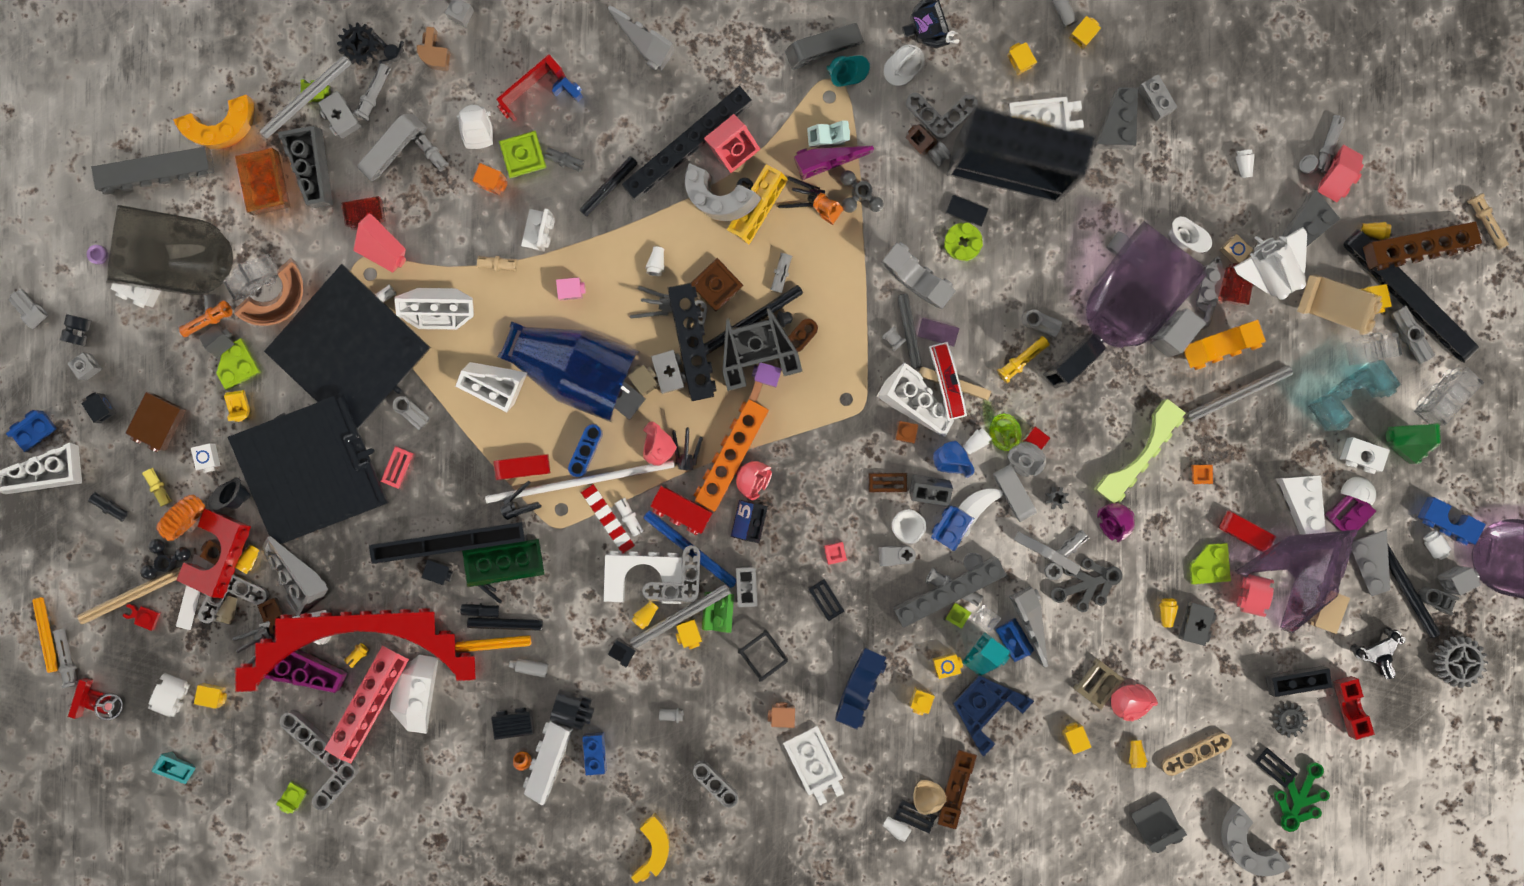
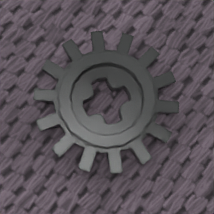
M1285 703V710H1282L1280 707L1277 708L1280 711V715L1274 713V716L1279 717L1278 720L1273 721V723H1279L1275 729L1279 730L1281 728L1280 734L1282 736L1287 732V737L1290 738L1291 733L1297 737V731L1300 733L1304 732L1301 729L1302 726L1307 728L1303 721L1308 720V717L1302 716L1306 711L1300 712V705L1294 708V703H1291L1290 708H1288ZM1287 716L1295 717L1293 719V721L1295 722L1293 725L1290 723L1288 725L1286 724Z

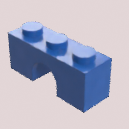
M1427 497L1418 515V518L1423 520L1422 523L1431 528L1434 526L1439 528L1441 534L1448 537L1454 536L1457 538L1456 542L1464 546L1468 544L1476 545L1486 526L1485 523L1469 515H1461L1459 521L1456 524H1452L1448 518L1452 506L1436 497Z

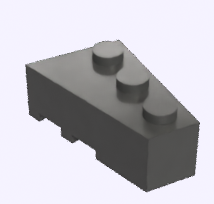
M1315 189L1308 193L1304 203L1298 209L1297 214L1282 236L1286 237L1303 227L1307 233L1308 246L1340 220V217Z

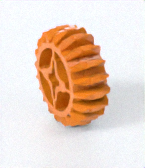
M195 495L184 497L174 504L160 519L156 527L157 531L167 541L178 538L188 531L201 517L205 505Z

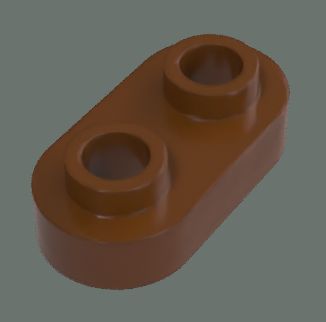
M804 319L788 336L791 342L793 340L799 341V345L795 347L798 352L802 351L818 331L817 323L812 319ZM810 325L812 327L811 332H806L805 326Z

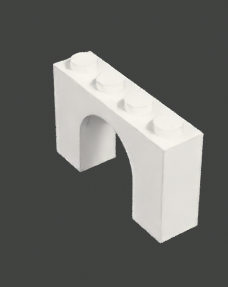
M610 551V554L605 555L604 602H624L626 575L632 567L639 564H647L654 567L659 572L662 583H682L683 557H679V553H668L667 556H660V552H648V556L641 555V552L630 551L629 555H621L622 551ZM667 588L665 595L667 597H674L676 595L675 588ZM662 601V603H668V604H681V603H682V602H665V601Z

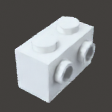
M118 272L110 288L116 291V296L125 300L129 297L134 300L133 304L142 308L145 305L153 307L161 292L160 289L122 272Z

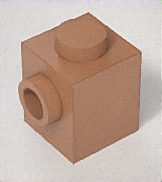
M776 702V705H772V710H768V722H771V727L795 728V706H787L786 702Z

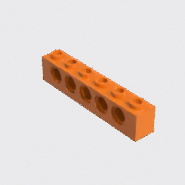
M750 399L748 402L743 401L739 412H741L738 419L734 418L729 427L732 429V432L729 436L725 435L720 444L723 446V449L720 453L716 452L711 461L714 463L712 469H707L702 478L705 480L703 486H698L693 495L696 497L695 502L714 512L769 412V409ZM747 415L754 418V423L751 426L743 424V418ZM737 432H742L745 435L744 442L736 443L734 435ZM728 449H733L736 452L735 459L727 460L725 452ZM724 466L727 469V474L724 477L717 476V467ZM715 483L718 491L715 494L708 493V484Z

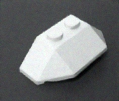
M416 288L394 298L396 316L403 318L418 329L457 330L474 317L473 298L454 288Z
M418 655L406 664L393 688L390 711L407 731L427 733L438 664L437 657Z

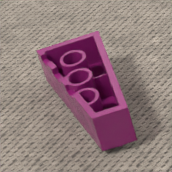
M298 649L276 665L265 678L335 693L341 689L348 672Z

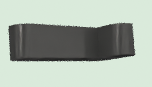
M853 23L797 40L785 50V54L791 69L795 70L805 66L810 60L856 47L862 44L864 40L858 24Z

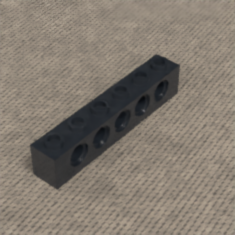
M691 283L667 287L690 400L697 401L714 397V392L717 389L715 381H711L710 373H713L711 361L707 362L706 354H709L708 345L703 343L702 336L705 335L703 324H699L698 317L701 316L700 307L695 305L694 298L697 297L696 287L692 286ZM683 298H687L690 301V306L687 309L680 307V301ZM687 317H691L694 320V325L691 328L684 326V320ZM691 336H695L698 339V343L694 347H690L687 343ZM695 355H699L702 358L701 363L697 366L691 362L692 357ZM697 375H705L706 379L703 384L695 382Z

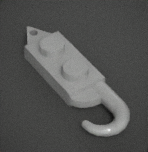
M1217 256L1209 265L1205 266L1197 295L1196 306L1205 312L1204 321L1206 323L1201 330L1206 329L1210 325L1221 290L1225 269H1223L1220 256Z

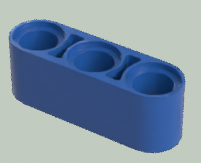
M592 424L585 428L568 466V471L572 476L580 477L587 472L603 436V431L598 425ZM591 428L598 430V436L595 439L589 436ZM584 445L590 447L591 451L588 456L581 454V448ZM575 463H580L583 467L582 472L579 474L573 471Z

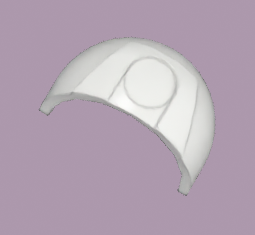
M1356 476L1350 478L1341 489V494L1360 499L1371 506L1375 502V487L1371 481L1364 477Z
M903 510L893 519L892 530L900 541L914 544L924 535L926 521L914 510Z

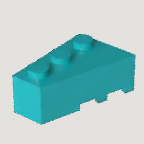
M984 632L962 663L981 676L998 668L1001 664L1005 665L1010 658L1008 655L1010 651Z

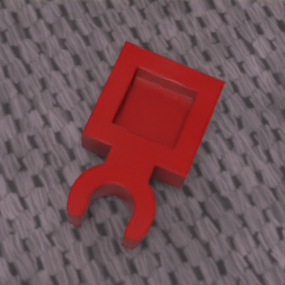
M134 604L126 605V607L132 609L131 615L124 613L122 615L124 618H135V625L150 631L155 629L161 612L146 606H141L138 610V607Z

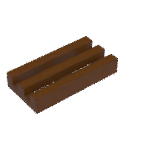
M869 473V492H907V473ZM873 477H903V481H873ZM903 484V488H873V485Z

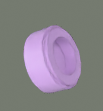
M92 245L87 250V258L91 263L103 264L108 258V252L103 246Z

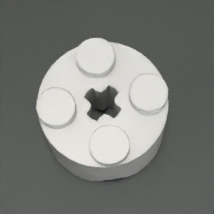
M164 673L160 678L163 682L156 685L149 701L150 706L148 709L168 717H175L183 705V702L180 700L187 694L191 684H188L183 679Z

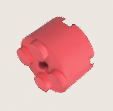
M1251 574L1248 577H1243L1241 582V588H1244L1243 594L1238 596L1236 606L1240 607L1241 612L1266 617L1267 614L1264 613V610H1269L1274 591V588H1270V583L1274 584V580Z

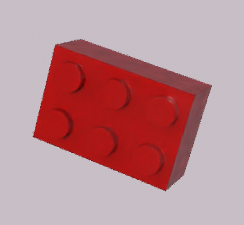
M665 486L659 488L650 505L653 508V513L661 517L667 515L670 517V522L678 526L681 523L688 527L686 530L695 535L698 532L703 533L713 514L712 511Z

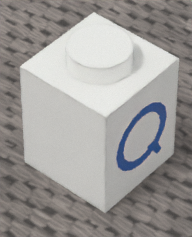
M209 443L191 448L196 470H203V473L215 471L214 467L220 466L216 444Z

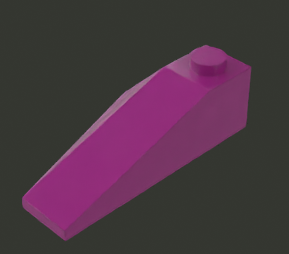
M857 146L811 150L805 148L796 152L797 155L794 156V161L803 181L871 154L874 151V147Z

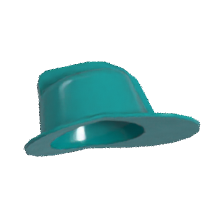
M838 56L832 60L826 69L829 71L833 85L842 87L862 82L869 74L870 63L864 56Z

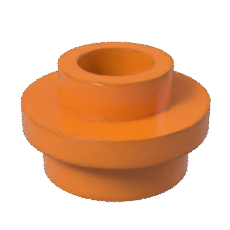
M518 752L513 758V765L519 771L526 770L532 762V757L526 752Z

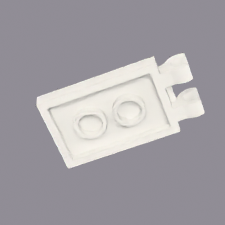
M1067 97L1009 103L1010 115L1028 117L1074 131L1083 130L1084 128L1083 120L1072 121L1071 112L1081 111V101L1068 102Z
M818 726L783 742L808 795L814 793L819 805L827 802L822 791L833 787L837 797L844 794L839 783L843 776Z

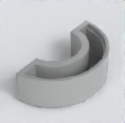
M689 163L685 175L687 194L692 203L712 219L719 221L740 219L749 214L761 200V197L756 192L741 185H737L735 190L728 195H713L711 191L712 176L706 170Z
M902 242L896 243L883 259V266L917 296L931 305L943 309L956 292L952 288L953 284L946 278L942 280L934 276L932 270L926 266L923 268L918 264L919 260L908 252L909 248Z
M1237 804L1231 806L1224 817L1221 828L1222 842L1230 858L1247 872L1258 876H1274L1291 868L1279 852L1273 848L1261 852L1250 849L1247 843V833L1253 821Z

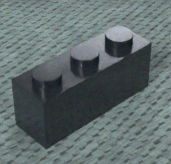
M1324 666L1266 675L1268 693L1274 697L1333 688L1330 669Z

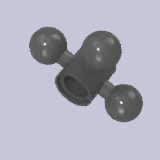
M849 170L841 174V182L846 186L851 185L853 187V197L845 198L842 202L845 212H854L857 208V201L864 200L869 202L868 206L871 211L879 212L884 206L883 200L880 197H873L871 195L872 186L866 181L858 183L855 174ZM858 187L865 188V196L859 194Z

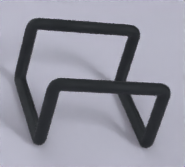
M766 629L743 648L738 649V653L742 655L756 674L759 682H762L788 662V658ZM766 635L784 661L761 676L744 651Z

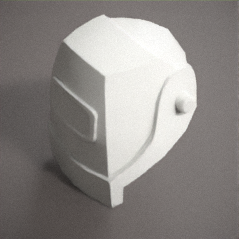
M471 104L459 111L457 116L459 131L464 146L467 149H481L493 145V126L489 117L491 112H487L484 107Z

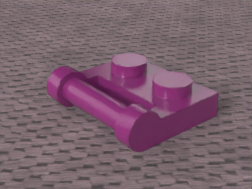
M1346 495L1324 516L1347 539H1350L1377 511L1367 502ZM1354 499L1356 503L1338 520L1336 516Z

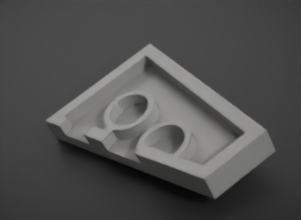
M1387 529L1349 542L1371 597L1390 591Z

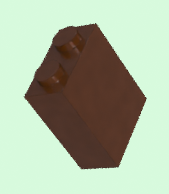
M146 392L125 434L131 436L130 440L141 444L143 442L147 444V448L154 452L166 451L186 409L154 393Z

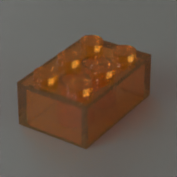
M269 148L235 156L247 213L254 216L291 208L280 155L277 150Z

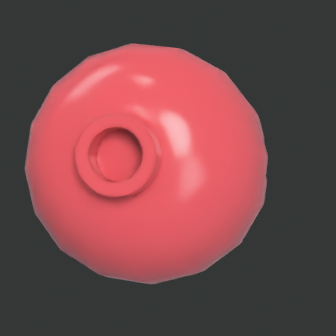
M751 461L744 466H740L736 472V485L740 493L750 500L757 499L760 496L758 494L760 489L765 490L771 479L772 471L769 469L772 468L760 461Z

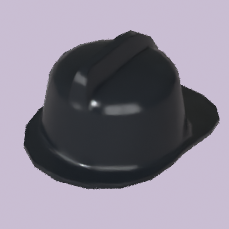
M236 477L213 491L208 501V507L213 511L224 507L237 509L250 498V493L241 484L240 478Z

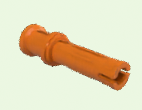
M220 301L214 308L209 307L205 314L180 326L179 332L183 337H187L209 324H217L220 322V319L232 315V308L228 302Z

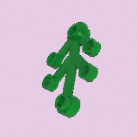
M1311 762L1307 765L1306 771L1308 774L1299 793L1295 785V777L1288 784L1287 787L1293 801L1291 811L1286 802L1287 794L1282 790L1274 792V799L1279 802L1283 813L1280 819L1281 827L1288 832L1296 831L1301 822L1312 818L1318 819L1322 815L1321 809L1316 806L1310 807L1308 812L1299 814L1301 808L1319 801H1327L1330 798L1329 792L1325 789H1319L1316 794L1307 797L1315 778H1320L1324 773L1323 766L1317 762ZM1316 766V772L1312 773L1311 768ZM1322 792L1326 793V796L1324 798L1320 797V794ZM1279 793H1283L1282 799H1278ZM1317 809V815L1313 816V810ZM1291 818L1292 824L1287 825V820Z

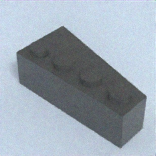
M308 126L277 132L284 145V151L290 160L292 171L298 180L297 183L306 205L313 208L333 205L322 129L316 126Z

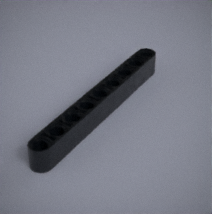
M1356 229L1343 243L1344 248L1382 285L1387 284L1388 291L1403 306H1407L1411 314L1452 355L1465 363L1479 349V346L1399 267H1395L1393 264L1389 265V268L1377 271V268L1369 269L1363 247L1373 241L1364 232Z

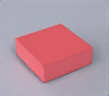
M843 542L824 546L828 565L847 561Z

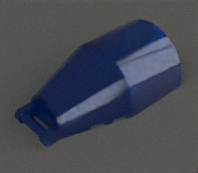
M511 321L509 326L511 328L507 339L497 357L511 362L522 372H527V376L556 401L612 423V415L618 395L635 357L639 354V351L587 330L524 327ZM518 331H521L515 343L512 355L509 356L508 354L510 352L516 334Z

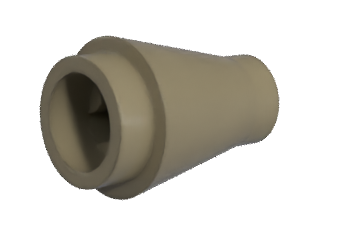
M226 595L223 604L216 614V621L231 625L232 621H235L238 598Z

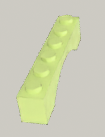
M1163 399L1152 413L1150 436L1141 454L1125 468L1104 475L1093 490L1110 503H1120L1126 495L1124 493L1126 489L1133 487L1137 482V475L1140 472L1143 473L1148 468L1149 463L1147 462L1150 458H1155L1161 450L1159 448L1163 442L1166 443L1172 437L1171 431L1175 426L1178 428L1183 423L1185 412L1169 399Z

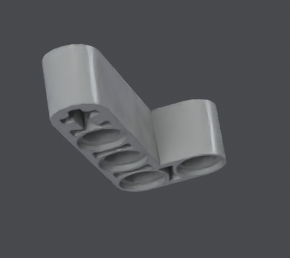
M413 113L401 115L357 166L358 169L370 181L376 180L409 141L420 137L427 127Z

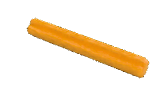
M43 597L34 598L32 602L46 670L48 673L55 672L59 668L45 600Z
M530 635L461 641L455 643V650L458 653L530 646L532 641Z

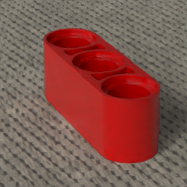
M548 454L493 461L495 480L551 473Z
M1230 511L1226 512L1218 527L1265 554H1268L1277 538L1270 532Z

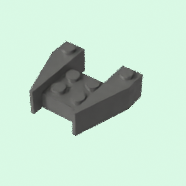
M767 308L768 320L732 329L730 318L726 319L723 375L727 391L746 386L747 383L742 367L779 358L784 376L803 372L797 349L770 308Z

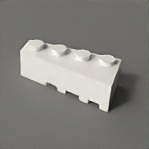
M67 443L63 447L52 449L43 455L32 457L28 461L0 470V493L3 494L82 483L79 446L73 443Z

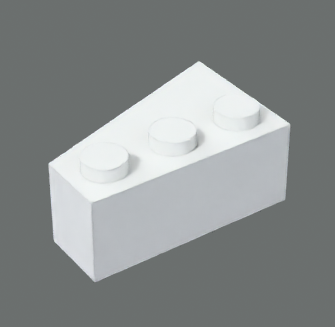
M1321 476L1276 478L1284 494L1283 497L1291 510L1290 513L1299 534L1326 533Z

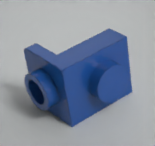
M566 77L562 80H557L552 86V93L556 97L565 89L577 102L583 98L581 94L582 89L575 82L571 83Z

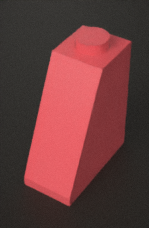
M368 214L358 224L353 251L392 273L398 267L401 268L404 265L406 249L373 215Z

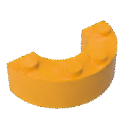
M248 95L228 100L229 109L227 116L217 125H203L200 119L192 113L173 120L179 131L194 143L208 149H224L240 142L251 129L255 115L254 102Z
M1255 320L1194 341L1187 346L1184 352L1190 368L1194 367L1195 370L1206 367L1205 363L1212 361L1213 364L1224 360L1222 356L1230 354L1233 357L1241 354V350L1249 347L1251 351L1263 347L1262 343L1266 342L1259 321Z

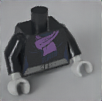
M920 0L910 16L911 24L902 27L905 38L915 35L917 42L923 43L927 47L938 49L949 45L950 42L954 44L959 43L958 39L953 40V36L958 34V32L949 31L939 0Z

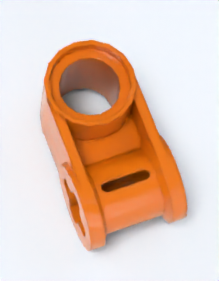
M820 193L813 203V207L819 213V216L832 225L843 211V207L839 202L829 199L824 193Z

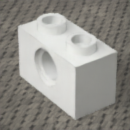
M1351 437L1346 440L1340 460L1346 461L1345 465L1354 468L1360 466L1364 468L1363 471L1375 474V472H1383L1390 450ZM1362 452L1367 454L1366 461L1361 459Z

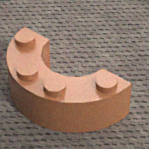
M292 257L277 270V274L283 284L279 295L266 302L256 301L248 296L234 309V314L250 324L268 326L286 320L296 311L303 295V281L300 269Z

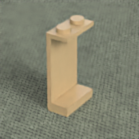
M1314 274L1309 275L1297 312L1316 315L1360 331L1359 334L1364 335L1369 334V331L1371 332L1375 326L1374 317L1381 309L1382 302L1380 300L1382 297Z

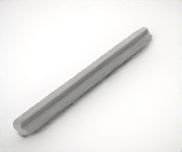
M342 56L259 130L262 136L269 138L351 65L350 60L346 56Z
M1285 366L1187 412V417L1190 422L1195 421L1293 375V370L1290 366Z
M727 585L721 586L630 640L633 648H638L731 593Z

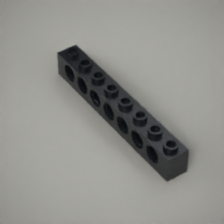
M738 86L623 182V188L637 202L707 143L704 138L733 114L738 117L752 105V99L741 86Z

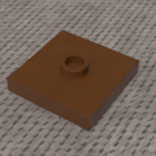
M718 258L691 282V285L696 287L697 293L715 312L744 286Z

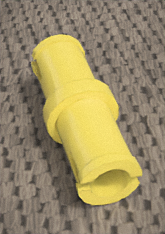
M154 468L144 471L142 475L150 486V492H153L158 500L160 507L172 502L164 488L165 484L159 480Z

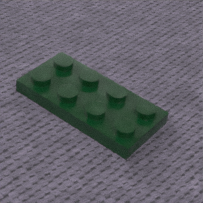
M539 539L462 551L467 587L545 575Z

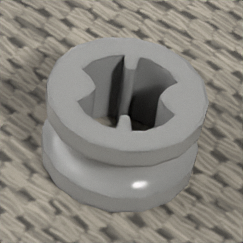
M1052 562L1046 565L1044 572L1047 578L1058 580L1063 574V569ZM1053 566H1056L1055 569H1058V573H1055V576L1052 577L1049 569L1051 570Z

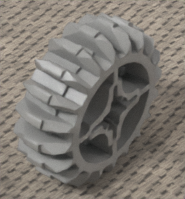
M1458 636L1457 638L1450 637V641H1443L1445 647L1438 646L1441 651L1440 653H1434L1438 656V659L1433 660L1434 663L1438 664L1434 669L1440 671L1438 677L1444 678V683H1450L1452 687L1464 688V685L1471 687V682L1477 684V677L1480 679L1484 678L1481 672L1487 671L1483 666L1488 664V661L1483 660V658L1488 655L1481 653L1484 648L1478 646L1477 641H1472L1470 637L1465 639L1463 636ZM1466 648L1471 652L1473 659L1468 657ZM1459 660L1467 661V662H1462V664H1460V665H1459L1458 663H1454V662H1459ZM1448 665L1453 666L1456 677L1451 673Z

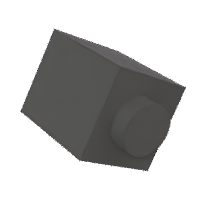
M218 323L199 336L204 348L216 358L234 345L231 331L227 327L222 328Z

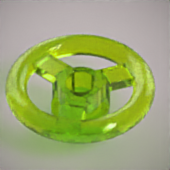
M1002 413L992 419L989 434L992 438L991 441L998 449L1010 451L1020 443L1021 428L1018 421L1012 415ZM1001 419H1006L1011 422L1009 424H1006L1005 426H1000L999 424H997V422ZM995 430L999 432L1001 437L1003 438V444H1001L997 440ZM1015 438L1014 442L1010 445L1009 439Z

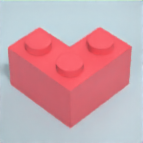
M1343 144L1333 157L1330 169L1319 182L1317 191L1335 202H1338L1341 197L1345 198L1350 191L1352 183L1356 184L1362 175L1360 171L1364 166L1362 164L1363 155Z

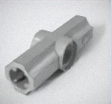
M1403 306L1390 314L1401 332L1402 341L1408 344L1419 364L1435 356L1424 337L1425 332L1423 328L1417 325L1407 306ZM1411 330L1416 334L1415 339L1410 337Z

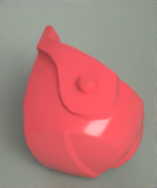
M654 421L649 422L643 429L647 434L643 458L650 464L660 466L673 456L677 446Z
M1142 684L1121 687L1111 696V707L1114 714L1125 721L1133 722L1138 720L1153 706L1158 704L1154 694Z

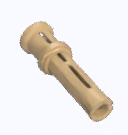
M1481 193L1467 202L1475 210L1476 218L1481 219L1497 250L1508 246L1509 243L1492 215V207H1489L1484 199L1485 194ZM1490 224H1492V226L1494 227L1496 233H1497L1498 236H1499L1498 238L1496 237V235H1495L1494 231L1492 230Z

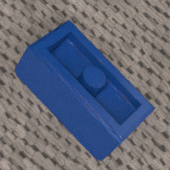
M1016 618L995 629L1005 647L1010 651L1009 654L1014 662L1033 653L1034 648Z

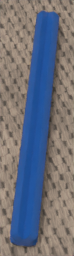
M648 511L644 515V519L683 551L687 546L693 545L652 511ZM690 550V553L688 555H690L692 558L694 556H697V554L694 553V550ZM700 551V564L727 586L733 588L737 583V579Z

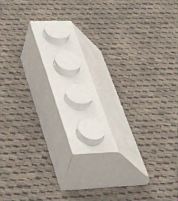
M552 721L550 723L546 722L542 733L545 734L543 741L540 740L536 748V752H539L537 759L533 758L529 770H532L531 776L526 777L523 788L526 789L524 795L540 805H544L549 797L573 730L572 727Z

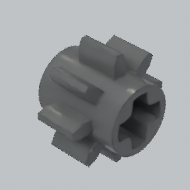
M1051 487L1052 492L1045 493L1049 496V500L1045 503H1051V509H1055L1056 505H1058L1059 509H1063L1062 504L1069 503L1066 500V496L1069 493H1063V487H1060L1058 491ZM1055 494L1061 495L1059 503L1057 501H1053V498H1055Z

